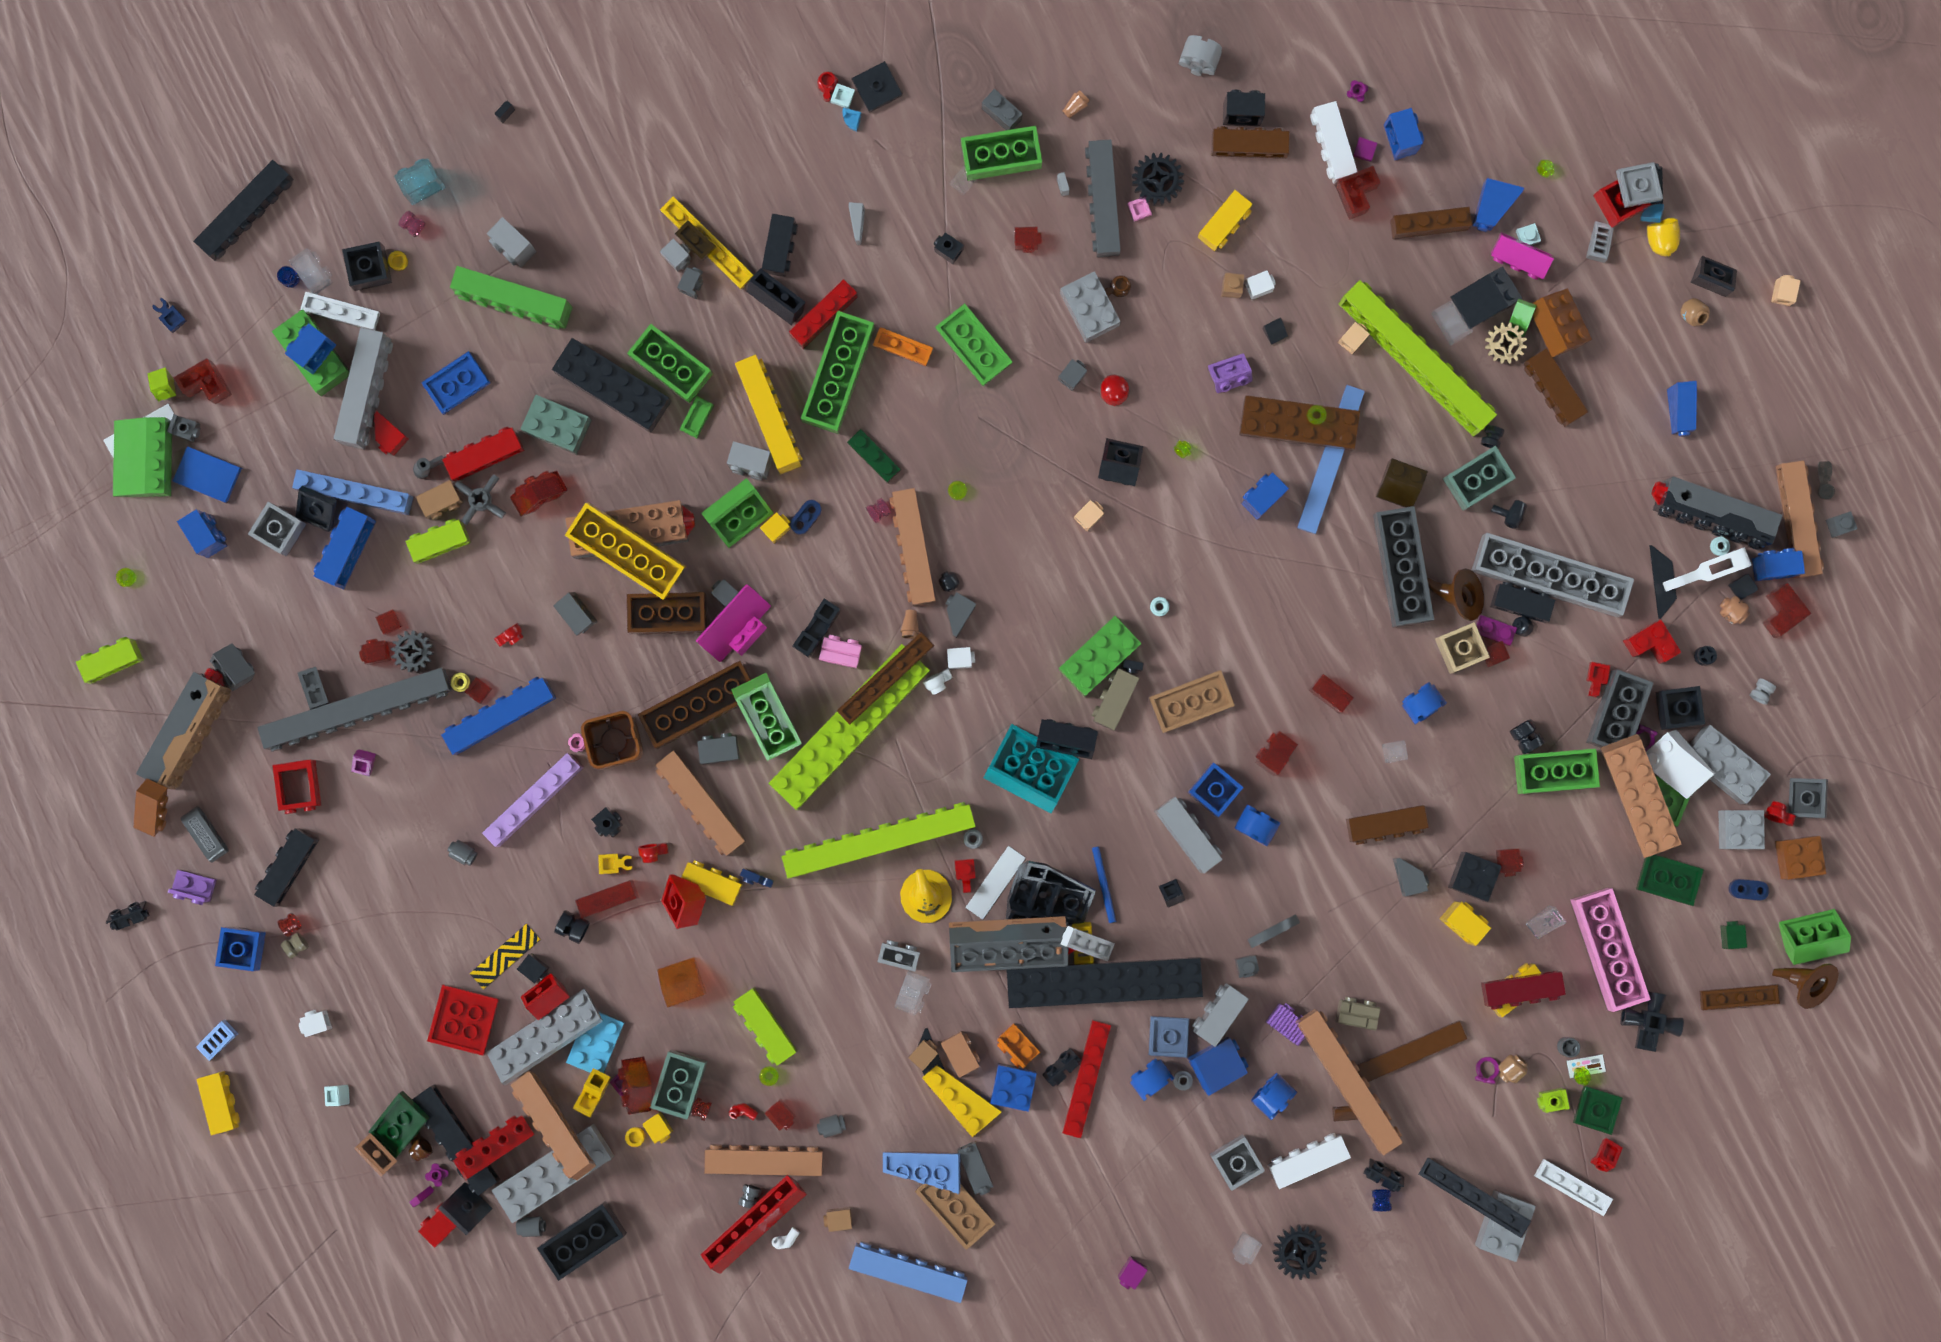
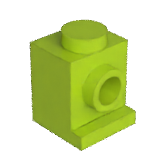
M1557 1088L1539 1092L1537 1102L1543 1112L1549 1113L1570 1109L1566 1089ZM1556 1098L1555 1105L1551 1104V1099Z

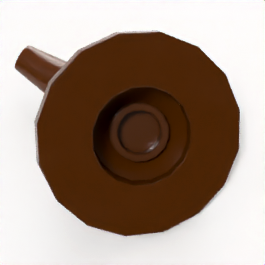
M1467 568L1458 570L1451 584H1442L1427 577L1428 587L1445 601L1454 605L1458 614L1463 619L1468 621L1478 619L1484 607V592L1478 576L1472 570Z
M1829 963L1815 969L1778 968L1773 970L1772 976L1787 979L1796 985L1798 989V1005L1804 1009H1811L1821 1004L1831 994L1838 981L1839 972L1837 967Z

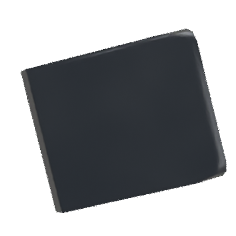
M1281 317L1264 325L1262 328L1271 345L1288 337Z
M1745 574L1729 584L1735 596L1741 600L1759 590L1749 574Z
M1177 879L1159 886L1168 908L1185 901Z

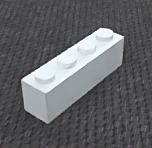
M1336 101L1314 107L1310 118L1312 125H1316V139L1322 145L1321 155L1323 161H1326L1328 165L1326 169L1328 178L1332 179L1333 184L1355 178L1358 172Z
M1332 1133L1325 1136L1324 1141L1319 1143L1313 1141L1307 1144V1148L1301 1151L1298 1148L1289 1152V1156L1285 1158L1279 1156L1272 1159V1163L1268 1167L1277 1187L1281 1189L1350 1159L1351 1157L1342 1136Z

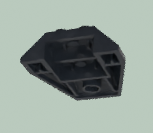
M1026 861L1019 865L1009 892L1005 920L1065 916L1066 925L1084 923L1096 891L1048 864Z

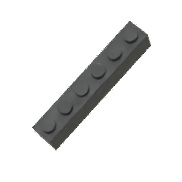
M1112 140L1089 141L1088 147H1085V159H1089L1086 173L1087 178L1090 177L1091 184L1088 185V196H1092V203H1089L1090 215L1094 217V222H1091V233H1095V240L1092 241L1093 252H1096L1097 257L1119 256L1121 251Z

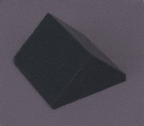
M1701 256L1690 283L1726 297L1735 290L1737 270Z

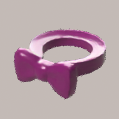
M1639 724L1638 727L1640 729L1637 730L1636 734L1639 735L1646 731L1650 736V744L1644 747L1647 752L1654 745V736H1657L1658 732Z
M1491 1057L1481 1058L1476 1064L1477 1076L1475 1081L1495 1084L1496 1081L1494 1079L1499 1073L1497 1061ZM1484 1061H1489L1494 1065V1073L1489 1078H1484L1480 1071V1066Z

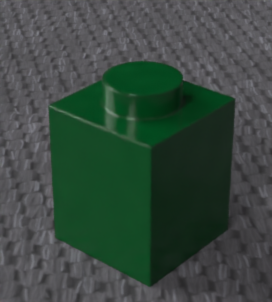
M1726 921L1727 925H1720L1722 949L1747 948L1745 925L1739 924L1738 921Z

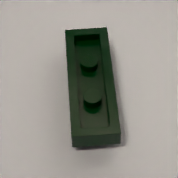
M861 429L847 442L886 483L901 471Z

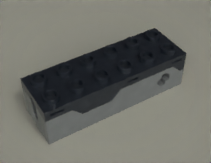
M1671 477L1663 482H1656L1651 493L1655 500L1653 511L1658 512L1659 516L1676 518L1675 521L1678 523L1693 524L1694 528L1698 530H1710L1715 536L1723 537L1724 535L1730 537V541L1747 543L1748 547L1756 550L1773 544L1783 516L1676 477Z

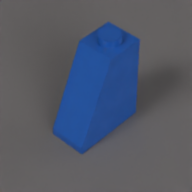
M1487 178L1482 186L1472 226L1477 227L1479 231H1491L1520 196L1524 187Z
M1697 381L1678 382L1667 389L1672 434H1678L1679 437L1689 436L1691 432L1696 430Z

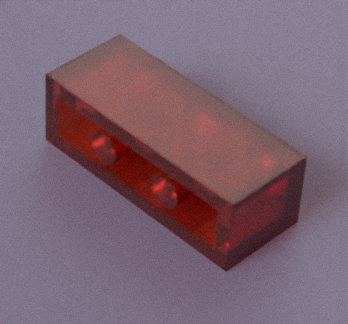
M629 880L579 898L575 902L581 918H586L638 899L639 896L634 881Z

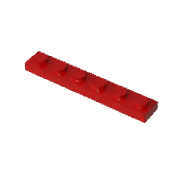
M1095 1020L1091 1022L1062 1134L1077 1138L1082 1137L1111 1028L1109 1024Z

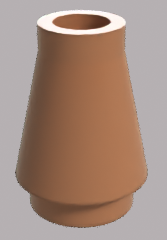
M1080 90L1077 93L1074 92L1062 112L1070 119L1073 115L1087 107V103L1090 100Z
M916 610L905 611L900 631L903 638L914 639L919 634Z

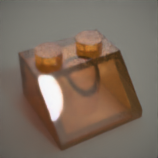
M695 957L657 970L667 1008L707 994Z

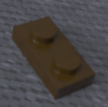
M688 220L675 233L702 261L716 248Z

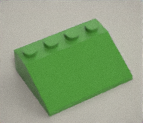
M144 417L114 421V497L171 496L172 434L167 432L171 422L170 419L166 417Z

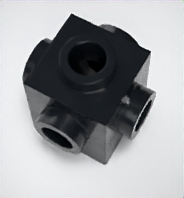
M605 807L591 819L596 825L594 829L601 837L604 835L605 837L611 836L613 838L621 832L620 827L623 826L620 822L623 820L616 811L612 812L609 807ZM608 820L610 821L609 827L606 825Z

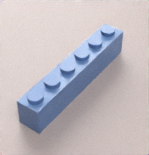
M297 469L292 486L297 491H299L301 486H305L332 499L410 515L414 498L410 494Z
M856 1243L849 1265L850 1270L961 1303L968 1277L964 1276L965 1273L957 1270L949 1272L946 1271V1267L941 1265L933 1267L927 1265L928 1262L921 1259L913 1261L908 1259L909 1256L905 1254H890V1250L879 1247V1250L871 1248L872 1245L869 1243Z

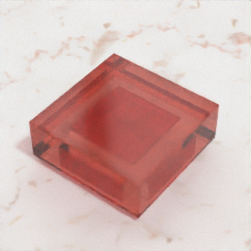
M394 609L375 617L383 635L402 627Z
M476 677L465 690V693L481 704L492 688Z

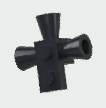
M1648 991L1650 1000L1647 1001L1648 1011L1641 1010L1640 1013L1630 1008H1624L1621 1012L1620 1024L1621 1026H1639L1635 1048L1656 1052L1659 1033L1664 1034V1031L1680 1037L1683 1032L1684 1020L1683 1018H1666L1667 1015L1661 1014L1660 1011L1667 995Z

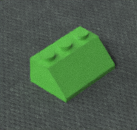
M746 478L701 514L726 546L730 548L770 517L773 511Z
M1835 909L1779 922L1785 951L1793 965L1850 952L1851 935Z

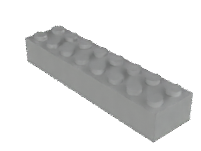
M1490 533L1482 535L1472 567L1474 573L1512 583L1515 586L1529 588L1538 593H1546L1551 595V597L1614 617L1624 615L1634 582L1633 578Z

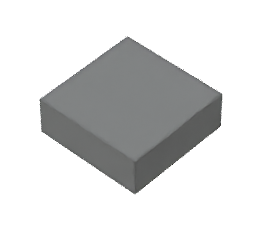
M1065 172L1059 173L1057 175V182L1063 197L1069 195V186Z

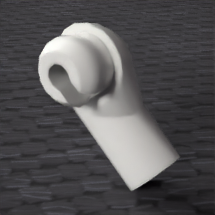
M792 1227L787 1236L774 1237L772 1240L773 1247L776 1249L790 1248L800 1234V1231Z

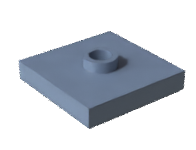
M1150 1016L1148 1055L1188 1058L1189 1018Z

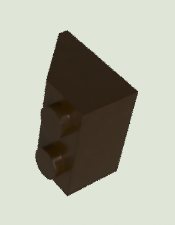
M1392 458L1388 461L1376 497L1404 508L1413 507L1422 490L1428 471Z

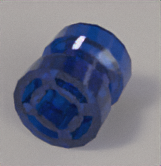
M1372 1190V1197L1374 1198L1372 1210L1379 1212L1391 1211V1190Z

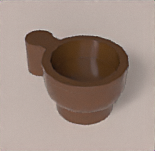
M1116 276L1111 281L1110 287L1104 290L1108 297L1111 294L1116 297H1125L1131 291V283L1125 276Z
M418 1132L411 1141L412 1145L408 1150L410 1156L416 1161L425 1159L433 1153L431 1144L421 1137L420 1132Z

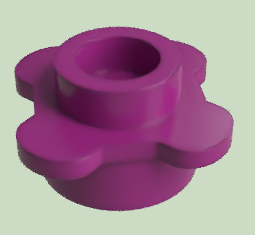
M1353 80L1350 83V90L1347 91V97L1355 98L1358 102H1362L1365 99L1364 94L1368 91V86Z
M434 1163L431 1166L430 1172L425 1174V1179L432 1181L436 1187H439L449 1173L448 1170Z

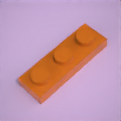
M881 327L873 343V346L923 366H927L933 351V347Z

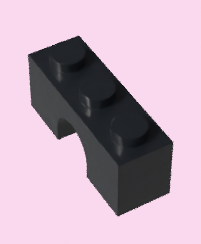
M824 598L815 611L812 620L805 630L801 632L792 647L810 659L840 614L841 609Z

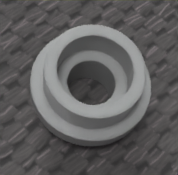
M971 829L965 833L964 843L967 847L974 849L982 844L983 837L978 830ZM971 835L977 837L975 843L970 842L969 838Z
M1179 1071L1174 1075L1173 1083L1177 1089L1187 1090L1191 1087L1193 1079L1187 1071ZM1185 1077L1186 1083L1180 1084V1078Z

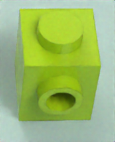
M166 367L147 373L150 391L158 402L176 396L174 378Z

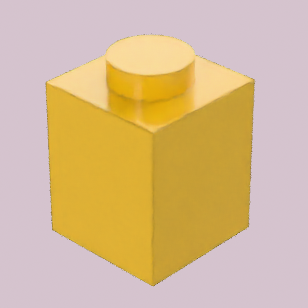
M776 512L760 529L775 544L791 529L788 525L790 521L784 514L780 516Z
M661 1111L642 1124L654 1144L658 1141L662 1144L671 1138L669 1134L673 1130Z

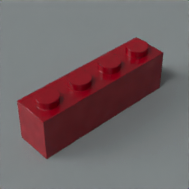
M1561 971L1481 982L1484 1005L1491 1007V1010L1503 1008L1502 1005L1510 1004V1007L1521 1006L1524 1001H1529V1004L1540 1003L1543 998H1548L1549 1001L1559 1000L1560 996L1566 995Z

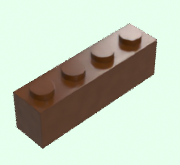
M1219 126L1217 129H1213L1211 156L1287 159L1289 155L1290 131H1285L1283 128H1275L1272 131L1265 128L1247 130L1246 127L1228 129V127Z
M1470 207L1394 215L1390 220L1392 239L1468 231L1472 226Z
M1547 348L1524 363L1526 374L1529 377L1532 376L1536 382L1534 383L1536 389L1545 396V402L1556 413L1555 417L1559 424H1563L1566 427L1588 413Z
M1425 805L1346 819L1350 842H1355L1356 845L1365 844L1367 839L1374 838L1375 841L1386 840L1388 835H1393L1394 838L1403 837L1405 832L1412 831L1413 835L1424 833V829L1429 828Z

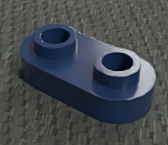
M806 501L792 518L790 526L794 533L798 535L807 533L821 515L822 509L817 501ZM810 507H814L816 509V511L813 514L809 513L808 511ZM799 522L804 523V527L801 529L797 528Z
M1735 879L1729 884L1728 888L1731 896L1739 899L1764 900L1769 895V887L1762 881ZM1740 885L1743 887L1742 892L1738 891ZM1759 887L1762 888L1761 894L1757 893Z

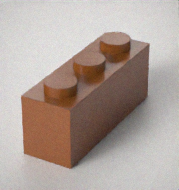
M147 778L136 791L133 828L153 837L159 831H163L167 823L165 821L168 811L166 804L169 799L167 787Z

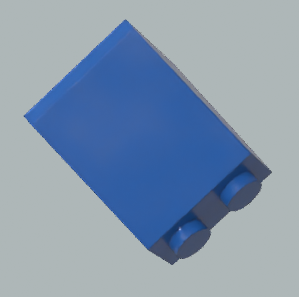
M1226 1037L1220 1040L1216 1047L1211 1045L1188 1057L1204 1092L1208 1096L1248 1073L1246 1068L1249 1066L1244 1057L1240 1058L1237 1052L1240 1048L1235 1039L1231 1040L1230 1037Z

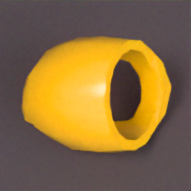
M1667 218L1660 223L1647 225L1648 243L1653 252L1660 256L1668 257L1677 250L1680 242L1679 221L1676 218Z

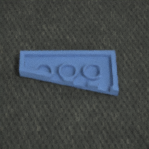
M883 1152V1173L911 1179L918 1183L932 1185L939 1189L952 1191L953 1193H960V1153Z

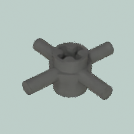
M493 474L484 488L474 490L460 481L456 482L454 487L469 496L468 502L471 506L461 522L468 525L477 511L489 510L501 519L505 516L506 512L492 503V496L490 494L500 479ZM482 494V499L485 500V502L483 504L481 502H478L476 504L475 500H477L479 495Z

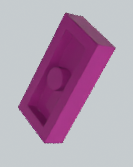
M1483 615L1479 616L1476 624L1480 636L1511 646L1516 627Z

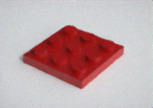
M443 984L427 1042L484 1056L499 998Z

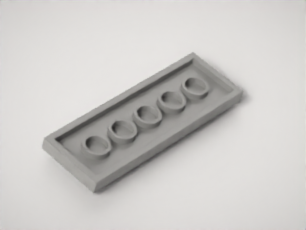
M582 989L549 1012L548 1015L539 1021L535 1020L486 1053L501 1083L506 1085L603 1020L587 990Z

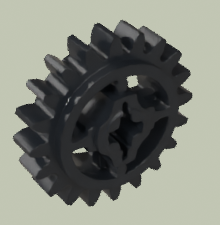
M1160 152L1158 158L1155 153H1152L1151 159L1145 155V162L1138 161L1140 167H1134L1136 173L1132 174V178L1136 180L1132 182V186H1138L1134 192H1141L1139 199L1146 197V203L1153 200V206L1156 205L1157 201H1160L1161 206H1163L1165 199L1168 203H1171V196L1177 198L1178 194L1176 191L1181 192L1182 188L1179 185L1184 184V180L1179 178L1183 177L1184 172H1178L1181 169V165L1174 166L1176 159L1169 161V154L1164 159L1162 152ZM1160 166L1165 167L1170 173L1163 171ZM1152 167V173L1143 178L1144 172ZM1155 176H1158V178L1161 179V181L1158 182L1157 179H1155ZM1173 180L1172 186L1164 192V185L1168 181ZM1147 187H1152L1157 193L1150 191Z
M1300 1224L1297 1225V1230L1290 1226L1289 1233L1283 1229L1284 1237L1277 1235L1280 1242L1273 1243L1278 1248L1272 1251L1273 1254L1278 1255L1274 1258L1275 1262H1280L1277 1266L1278 1269L1285 1268L1283 1271L1284 1275L1291 1272V1279H1294L1296 1274L1299 1280H1302L1303 1274L1310 1279V1272L1317 1275L1315 1268L1322 1269L1319 1262H1326V1259L1321 1256L1327 1254L1326 1250L1321 1249L1326 1245L1325 1242H1319L1322 1236H1315V1229L1309 1232L1307 1225L1304 1227V1230H1302ZM1299 1237L1308 1238L1312 1241V1244L1301 1243ZM1290 1240H1292V1246L1290 1250L1284 1253L1286 1245ZM1297 1245L1302 1249V1259L1300 1258V1256H1298V1254H1295L1298 1252ZM1315 1251L1312 1261L1307 1264L1309 1255ZM1287 1260H1296L1300 1263L1301 1267H1294L1287 1263Z

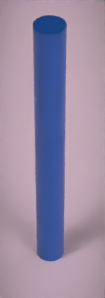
M1097 846L1092 848L1108 921L1113 923L1116 922L1100 848Z

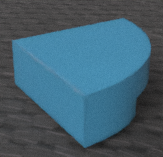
M843 108L842 113L845 124L851 130L857 132L862 113Z
M1664 204L1648 207L1642 213L1641 221L1660 223Z

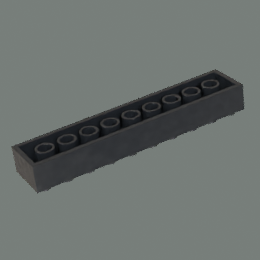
M1200 957L1069 964L1064 967L1006 970L1009 1008L1203 997Z

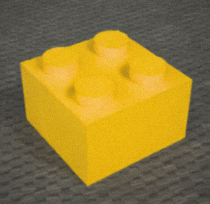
M1462 901L1453 902L1439 919L1467 944L1477 946L1491 929L1487 925L1489 922L1483 916L1475 915L1473 913L1474 908L1468 903H1463Z

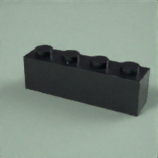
M294 828V830L287 834V842L284 847L281 846L275 855L277 857L276 860L267 867L265 878L260 880L255 887L257 891L254 895L273 907L280 906L319 842L317 838L300 828Z

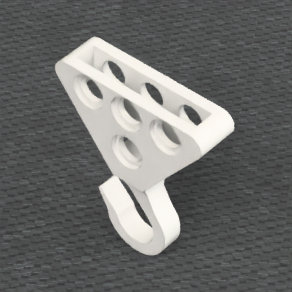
M1744 547L1703 562L1697 570L1663 582L1665 591H1669L1696 580L1711 581L1752 566ZM1728 558L1730 559L1732 568L1713 575L1711 574L1709 565Z

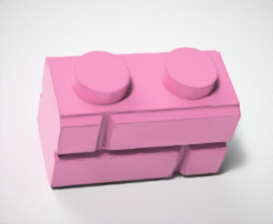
M829 635V638L824 637L819 660L857 669L862 645H858L859 641L848 639L847 642L840 641L838 636Z

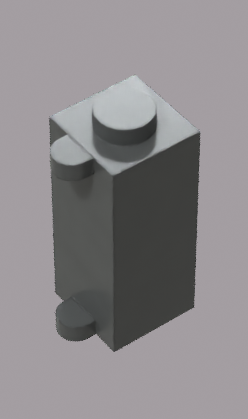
M974 1141L957 1148L974 1193L984 1195L990 1192L993 1183L976 1142Z

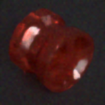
M289 913L287 918L277 921L279 928L287 937L291 936L293 931L302 929L301 923L293 913Z
M697 1098L690 1116H698L702 1121H705L712 1103H705L701 1098Z

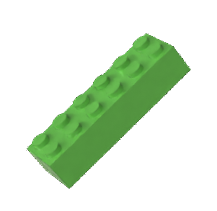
M460 266L456 267L450 288L460 300L466 302L473 300L476 301L477 305L486 308L490 305L495 307L494 310L505 313L509 311L513 313V316L521 319L524 316L531 318L530 321L542 324V322L549 324V327L557 330L560 327L566 329L573 308L567 299Z
M837 311L801 417L803 423L839 434L875 328L873 322Z

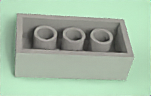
M1711 725L1703 726L1689 744L1715 773L1709 780L1739 804H1747L1771 775Z
M1173 797L1154 812L1198 871L1205 873L1223 860L1220 857L1222 852L1216 845H1211L1208 841L1210 839L1208 833L1204 829H1199L1197 826L1199 822L1193 814L1187 813L1185 810L1187 806L1181 798Z

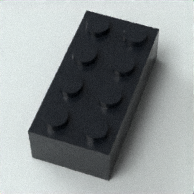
M604 1201L542 1243L537 1249L559 1281L623 1238L627 1232L608 1203Z

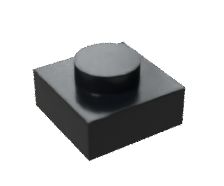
M1124 660L1123 669H1127V673L1138 674V671L1143 670L1144 663Z

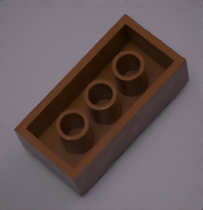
M704 592L669 593L664 600L654 593L627 594V633L629 634L704 632L707 628L706 594Z

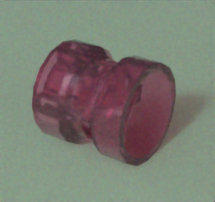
M407 211L399 220L398 226L402 229H407L413 237H417L424 229L425 222L422 219L415 218V214L411 211Z
M882 497L874 505L865 507L875 524L881 520V517H887L892 514Z

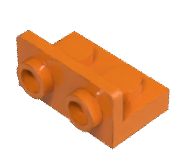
M1014 1023L997 1038L999 1042L997 1046L1004 1054L1008 1052L1012 1056L1010 1060L1017 1068L1021 1066L1024 1069L1040 1053Z

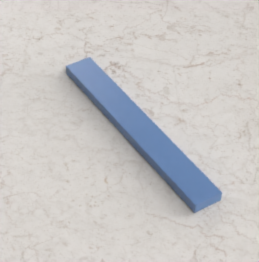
M1346 385L1338 408L1358 411L1365 391ZM1324 448L1297 526L1298 529L1316 534L1345 449Z

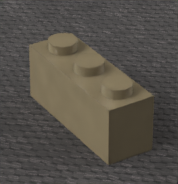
M1119 668L1116 672L1112 671L1108 680L1111 684L1108 689L1104 688L1100 697L1103 701L1100 707L1096 705L1092 716L1095 717L1093 722L1115 731L1139 678Z

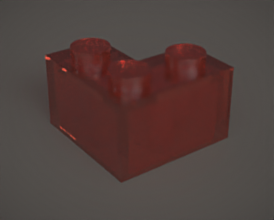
M1374 166L1338 179L1335 184L1349 220L1366 214L1370 209L1365 193L1377 189L1380 185V180Z
M207 358L173 377L181 392L189 398L203 390L208 400L217 404L232 395L214 362Z
M557 470L550 473L545 471L538 477L533 475L525 479L524 484L514 489L515 493L510 496V499L522 517L535 512L544 503L559 499L568 489Z
M1785 583L1766 596L1777 612L1765 620L1763 625L1773 638L1780 637L1809 616L1811 612L1789 583Z
M1280 731L1276 734L1273 732L1266 741L1269 744L1266 748H1261L1255 756L1257 758L1255 763L1273 776L1279 775L1290 760L1288 758L1298 746L1296 742Z
M645 1057L621 1060L618 1076L619 1080H623L622 1092L624 1096H621L622 1106L626 1107L628 1115L651 1111L652 1083Z

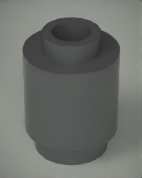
M460 840L453 841L447 850L450 852L448 855L450 858L468 866L472 865L478 854L474 851V848Z
M838 1114L819 1119L820 1123L817 1124L819 1135H823L824 1138L843 1133L842 1131L847 1130L843 1115L838 1116Z
M541 1216L522 1217V1219L516 1222L517 1235H522V1237L542 1236L543 1232H546V1221Z

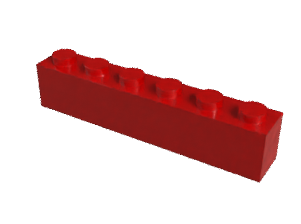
M787 1175L701 1253V1257L711 1270L721 1274L807 1195L795 1179Z

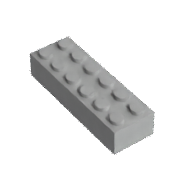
M360 327L334 434V440L342 445L365 450L366 445L368 446L370 443L371 435L369 432L375 423L373 415L375 409L379 406V391L384 386L383 374L388 369L387 357L393 348L392 340L383 332Z
M592 1124L576 1135L596 1165L583 1177L614 1157L595 1124ZM553 1150L492 1190L512 1223L577 1182V1180L569 1179L562 1171L563 1165L561 1162L558 1163L552 1155L554 1153Z

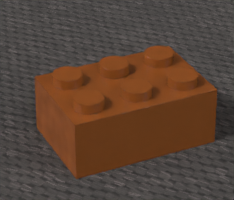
M1568 288L1544 296L1532 303L1537 305L1533 318L1552 357L1576 349L1592 340Z

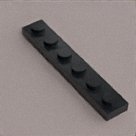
M1429 1157L1418 1174L1520 1238H1523L1532 1222Z

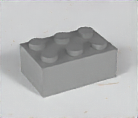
M1095 271L1060 289V294L1085 343L1120 326L1121 321Z
M1228 984L1219 986L1215 992L1217 996L1214 1001L1207 1003L1204 1008L1205 1014L1202 1018L1198 1017L1192 1025L1194 1027L1193 1031L1214 1047L1217 1046L1249 1000Z
M1497 1190L1493 1191L1492 1197L1526 1218L1532 1219L1536 1206ZM1485 1216L1475 1245L1479 1249L1517 1262L1527 1231L1523 1238H1520Z

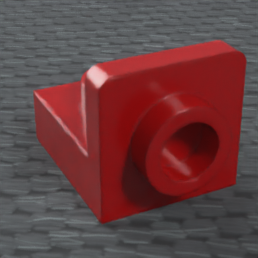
M1605 1138L1602 1140L1597 1155L1591 1159L1590 1163L1595 1165L1598 1170L1608 1172L1615 1168L1623 1147Z

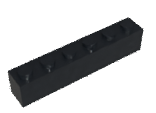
M272 159L193 242L214 261L220 259L226 253V249L230 245H234L239 240V236L251 228L252 222L256 218H260L265 213V209L278 200L283 190L286 191L290 188L294 179Z
M435 1084L412 1099L430 1117L425 1126L429 1130L432 1129L435 1133L434 1138L440 1146H444L446 1149L445 1154L451 1162L457 1158L455 1154L466 1148L468 1151L474 1147L472 1144L474 1140ZM488 1165L467 1179L470 1191L478 1196L501 1180L491 1165ZM456 1168L459 1175L464 1178L458 1168Z

